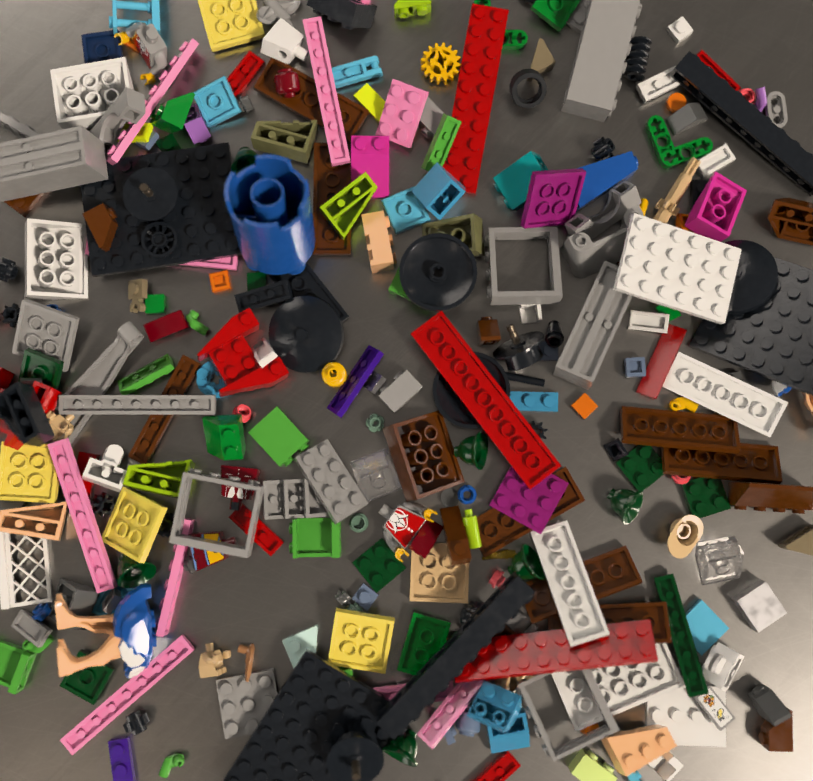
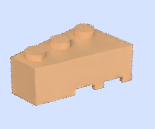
M384 210L361 214L372 274L394 270V264H397L395 252L392 253L391 246L394 245L392 234H388L387 227H390L389 217L384 215Z
M67 502L1 510L0 532L60 541L68 510Z
M658 724L618 731L601 739L617 773L626 777L676 747L668 728Z

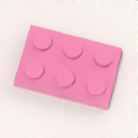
M392 79L375 135L389 136L390 141L411 148L429 92L397 79Z

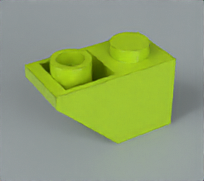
M398 0L394 4L395 18H407L411 15L423 16L431 13V0Z

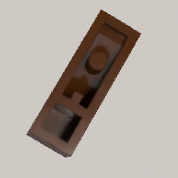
M459 506L439 509L450 565L470 563L472 557Z

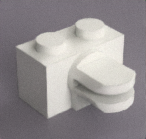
M113 444L105 449L100 461L90 457L82 479L120 492L127 470L119 468L124 456L123 449L119 445Z
M720 642L717 645L714 644L701 667L705 680L719 689L727 691L745 656Z

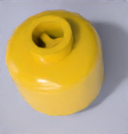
M329 362L322 369V379L329 387L336 388L345 383L347 371L340 363Z

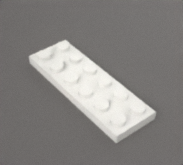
M681 352L677 353L662 386L767 437H771L789 403Z
M568 521L547 526L542 534L531 531L530 534L570 647L608 636V628Z

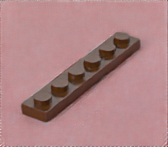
M182 355L161 395H185L201 364ZM150 415L128 457L141 464H147L174 415Z

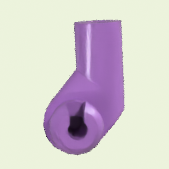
M765 87L755 89L757 100L754 105H756L760 112L767 105Z

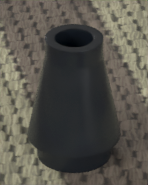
M552 320L548 324L545 342L548 346L557 348L563 343L564 336L560 323Z

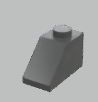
M759 685L753 688L751 693L747 694L758 714L772 725L777 726L792 717L789 710L769 687Z

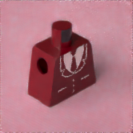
M221 465L222 478L228 479L229 476L241 478L240 481L247 483L248 480L258 481L261 470L254 468ZM221 485L222 497L231 498L230 510L241 511L243 499L252 500L255 492Z

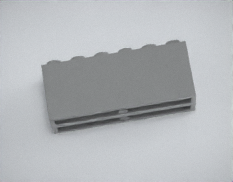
M590 0L563 100L562 112L604 122L607 117L611 116L612 111L616 108L617 99L615 98L617 92L619 93L622 85L620 79L626 70L627 62L625 60L631 51L632 44H630V41L636 32L637 26L635 22L641 13L642 7H639L640 0Z
M83 126L0 143L1 202L108 180L104 143Z
M604 261L553 373V375L586 390H589L632 298L631 295L613 290L619 266Z

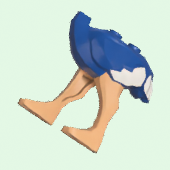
M140 584L130 590L120 600L115 612L110 615H75L69 609L62 593L56 594L55 611L58 630L77 626L86 628L93 633H107L110 635L95 652L79 658L71 654L64 639H58L59 677L70 675L87 667L104 666L110 660L118 658L124 660L123 670L127 679L137 676L145 668H148L153 655V647H157L154 609H150L149 602L146 600L152 598L151 584Z

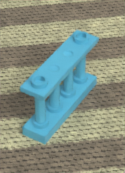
M112 0L113 16H109V28H113L114 35L118 33L117 27H130L136 22H143L147 25L152 23L160 35L159 0L147 1V3ZM117 9L148 11V13H152V19H148V21L117 19Z

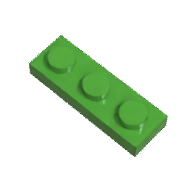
M443 113L421 166L422 169L429 171L436 162L443 167L462 121Z
M167 353L118 380L119 392L122 395L134 393L144 385L150 384L155 379L170 373L175 369L170 355Z

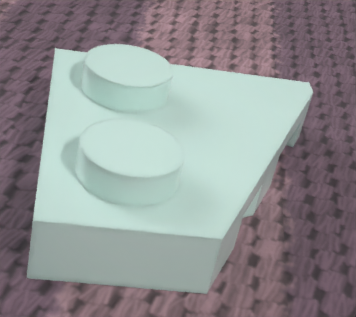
M317 624L282 640L293 669L306 649L316 654Z

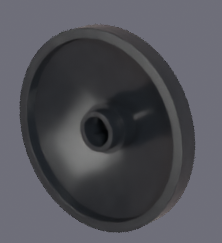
M443 233L428 234L415 240L404 252L399 266L400 283L406 296L417 306L435 312L451 310L461 305L472 293L477 279L476 260L469 247L460 239Z
M748 240L724 242L725 244L742 249L727 314H742L753 311L766 303L776 289L778 282L776 261L773 255L758 243Z
M297 296L285 301L273 314L268 332L269 343L277 356H280L284 365L289 369L304 373L315 372L323 369L329 362H333L339 355L344 341L342 320L334 307L325 300L314 296Z
M474 352L506 395L510 397V383L503 367L492 357ZM437 371L433 382V399L440 414L448 422L460 428H482L439 371Z

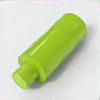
M465 509L463 524L470 549L482 547L477 516L473 515L472 509Z

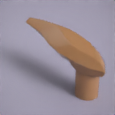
M240 644L238 652L246 654L245 679L246 682H249L255 647L254 644H250V646Z

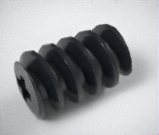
M636 36L631 38L630 44H632L629 56L626 57L625 62H627V66L622 76L631 81H643L645 78L643 74L646 72L645 66L648 64L646 61L649 58L648 52L651 50L649 45L652 44V41L644 36Z

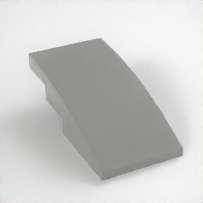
M307 479L262 481V486H265L263 492V520L329 517V514Z

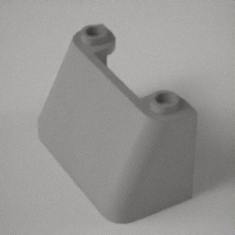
M639 204L625 212L624 218L619 220L621 224L619 230L607 237L592 243L586 233L579 232L566 239L560 249L575 277L582 279L600 271L604 261L612 264L620 262L631 215L636 213L644 216Z

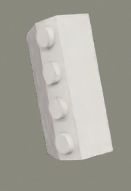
M125 57L50 70L57 123L62 129L83 126L85 129L93 128L126 87L134 90Z
M27 218L25 222L24 299H88V256L85 254L87 242L85 224Z

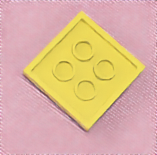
M198 0L212 52L264 38L265 32L262 22L258 21L256 17L258 10L256 0Z
M2 441L0 451V500L57 503L59 478L47 446L48 444H43L40 447L23 444L19 450L3 445L4 441Z
M123 486L103 532V542L138 563L145 564L168 508L129 487Z
M336 608L328 662L334 666L385 674L395 618Z

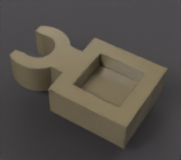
M146 279L128 281V299L132 300L130 304V312L138 313V311L145 312L146 310L145 303L143 302V299H147Z

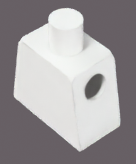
M282 18L264 36L261 46V53L286 64H290L295 57L305 61L309 51L302 47L303 34Z

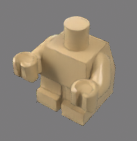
M51 410L46 414V417L50 419L49 423L55 435L52 438L54 442L66 439L72 434L74 426L70 422L75 418L74 415L63 417Z
M213 642L205 644L206 652L200 654L198 666L200 678L214 677L226 673L227 669L223 665V659L231 657V650H225L222 653L220 649L214 650Z

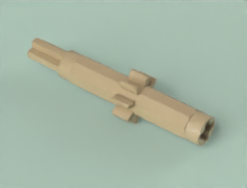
M692 157L684 171L680 173L665 199L661 198L654 208L658 211L653 218L654 220L667 224L670 217L674 219L680 211L677 205L689 187L692 177L701 163L700 160Z

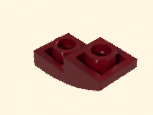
M182 310L175 311L143 325L150 342H155L188 328Z
M426 520L409 549L426 559L443 530V526L435 521L430 522Z

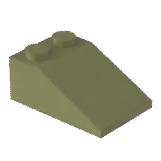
M472 213L422 224V236L433 233L448 234L464 242L474 257L485 256L483 221L476 214Z

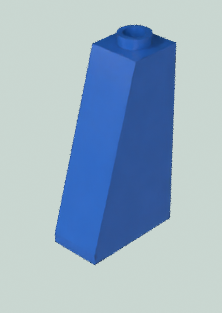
M632 151L580 167L586 171L576 212L582 210L622 180H626L636 172L639 164L637 157L633 155Z

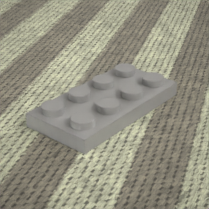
M328 439L294 458L335 525L369 504Z

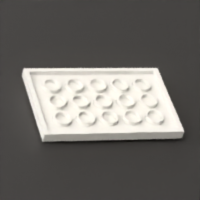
M634 213L630 218L613 290L718 324H724L742 249Z
M666 643L655 644L658 662L591 669L613 716L685 685ZM581 670L551 674L576 732L604 720Z

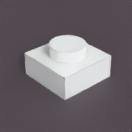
M683 16L666 29L676 44L687 38L694 31Z

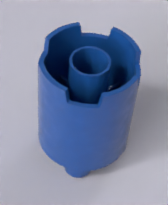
M270 154L255 156V164L243 169L237 175L234 172L229 174L224 188L225 201L241 255L245 260L246 266L253 271L270 275L300 274L304 271L306 262L314 251L316 241L308 180H305L292 167L290 160L285 157Z

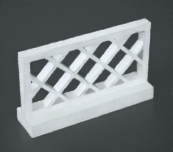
M0 532L1 610L53 602L48 539L41 538L36 542L31 537L24 536L16 545L11 541L10 533ZM26 539L35 545L29 553L20 548V545ZM37 547L44 552V557L40 561L31 556ZM16 550L26 556L20 564H17L12 558ZM28 558L37 564L30 573L21 567ZM39 566L45 570L46 574L42 581L32 575ZM18 569L27 575L21 584L14 580V574ZM29 578L38 583L32 592L23 586ZM42 586L47 590L48 598L40 599L34 593ZM20 589L29 595L25 601L16 602V593Z

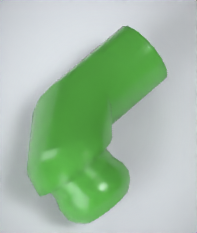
M190 310L189 314L186 315V320L190 327L205 336L209 328L196 320L199 317V313Z
M50 634L44 645L40 648H37L29 640H25L22 648L30 653H41L54 641V637Z
M180 753L167 756L158 775L162 778H168L171 768L183 766L185 762L184 756Z

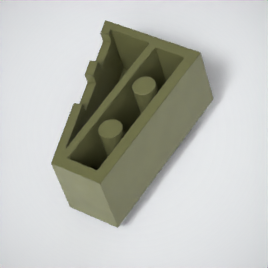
M293 120V122L281 123V121H256L251 135L253 149L307 164L318 134L317 120H311V122Z

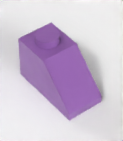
M197 103L191 105L184 126L194 144L203 143L211 135Z

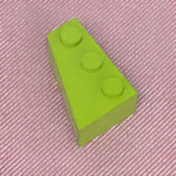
M366 172L320 207L319 211L342 240L345 239L378 188Z
M192 460L128 465L123 485L178 499L183 472L190 471V468L194 469L195 463Z

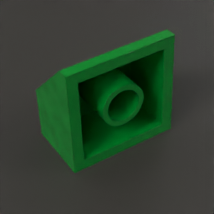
M191 92L159 104L149 116L151 118L150 123L169 134L182 130L195 94Z
M242 414L203 416L202 421L207 453L222 460L243 459L246 444Z

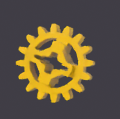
M444 42L441 46L435 43V48L428 46V52L424 51V58H421V71H425L424 77L429 76V82L436 80L437 85H439L440 81H443L444 85H446L447 79L452 82L454 76H458V70L461 67L459 63L461 57L457 56V49L452 51V45H449L447 48Z

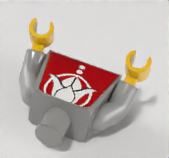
M136 22L125 31L116 33L114 38L120 36L121 43L118 45L128 43L131 38L150 69V73L141 74L140 79H147L144 85H151L156 82L155 76L157 77L167 66V46L152 23L147 25L143 22Z
M414 502L398 504L395 510L384 504L378 513L387 519L383 525L384 538L399 561L403 562L401 560L403 553L409 557V553L404 549H406L426 520L434 522L430 519V515L432 513L438 515L436 511Z

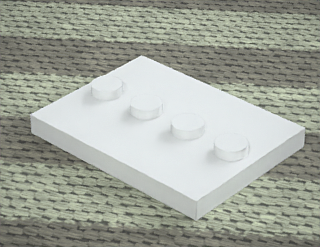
M706 684L711 686L726 705V691L712 684ZM685 685L645 702V726L658 724L667 727L676 746L726 747V727L722 731L717 729L694 698L688 697Z

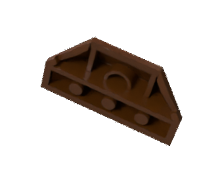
M793 198L774 199L767 218L777 238L813 246V203Z

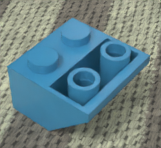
M436 162L413 188L412 192L427 210L441 220L466 190L457 179Z
M484 680L467 713V717L506 733L514 725L522 708L521 696Z
M523 706L514 725L506 733L486 725L491 754L530 747L528 723Z

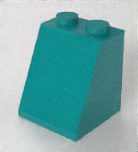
M530 151L493 177L496 182L494 187L499 193L502 192L505 197L504 203L508 209L517 211L525 206L532 171H546L548 168L539 154Z

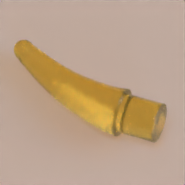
M508 549L497 551L485 558L482 557V560L513 558L516 551Z

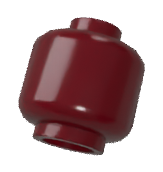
M292 68L278 70V74L274 76L277 94L284 95L285 99L295 97V93L300 91L298 73L294 72Z

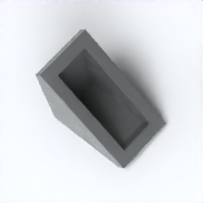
M688 103L665 120L675 136L706 121L708 118L700 103Z

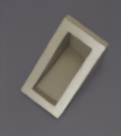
M539 38L530 69L537 70L541 75H544L553 70L556 61L544 40ZM527 78L529 82L534 80V78Z
M813 525L806 526L780 542L778 546L783 549L813 556Z

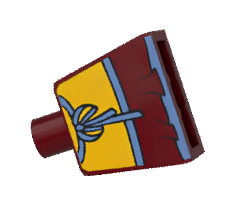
M223 531L188 534L190 536L237 545L236 538L230 537L225 539ZM190 547L195 571L229 558L228 554Z

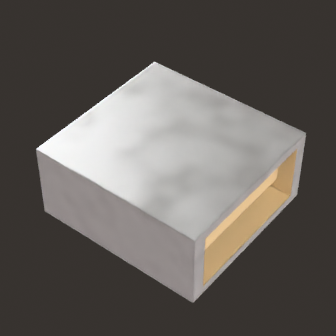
M760 579L731 598L751 629L758 633L787 614L767 582Z

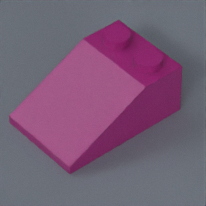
M351 136V183L366 172L378 187L372 198L389 197V136Z
M715 171L692 207L684 226L698 235L719 242L725 240L730 236L747 190Z

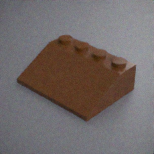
M439 411L383 428L406 502L465 483L458 460L454 455V448L444 418Z
M728 482V501L730 505H734V509L746 510L747 506L754 507L753 510L766 511V508H773V512L785 513V509H792V513L805 514V510L813 511V487Z

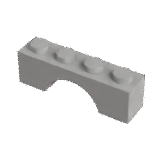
M126 87L91 129L90 133L104 143L106 156H109L107 152L113 144L115 146L118 144L117 137L125 123L129 121L137 124L145 115L144 94Z
M625 179L609 190L608 201L598 214L587 217L578 213L567 221L565 227L569 236L583 232L593 240L614 223L618 222L624 217L628 209L642 203L636 185Z

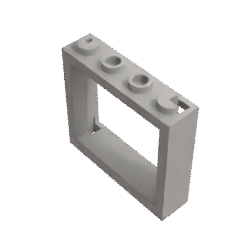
M523 227L488 228V235H484V246H488V252H485V263L489 265V269H486V281H489L486 295L487 298L490 297V305L560 304L563 293L557 227L526 229ZM547 239L551 291H498L495 240Z
M190 468V471L183 472L169 543L243 558L250 557L265 486L260 485V482L255 480H248V483L240 481L241 478L229 476L227 479L222 478L219 473L210 472L209 475L202 474V470ZM193 479L256 491L245 546L182 534Z
M583 669L581 672L606 724L555 749L525 687L552 673L529 675L517 681L519 686L515 688L517 694L521 696V699H525L527 706L524 709L529 719H534L536 723L533 726L538 738H543L545 744L542 745V748L547 757L551 756L553 762L620 731L591 669Z

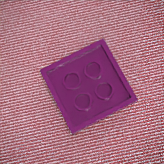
M583 168L532 171L521 226L526 229L565 225L576 214L586 171Z
M510 466L489 506L533 531L542 534L569 483L551 473L529 490Z

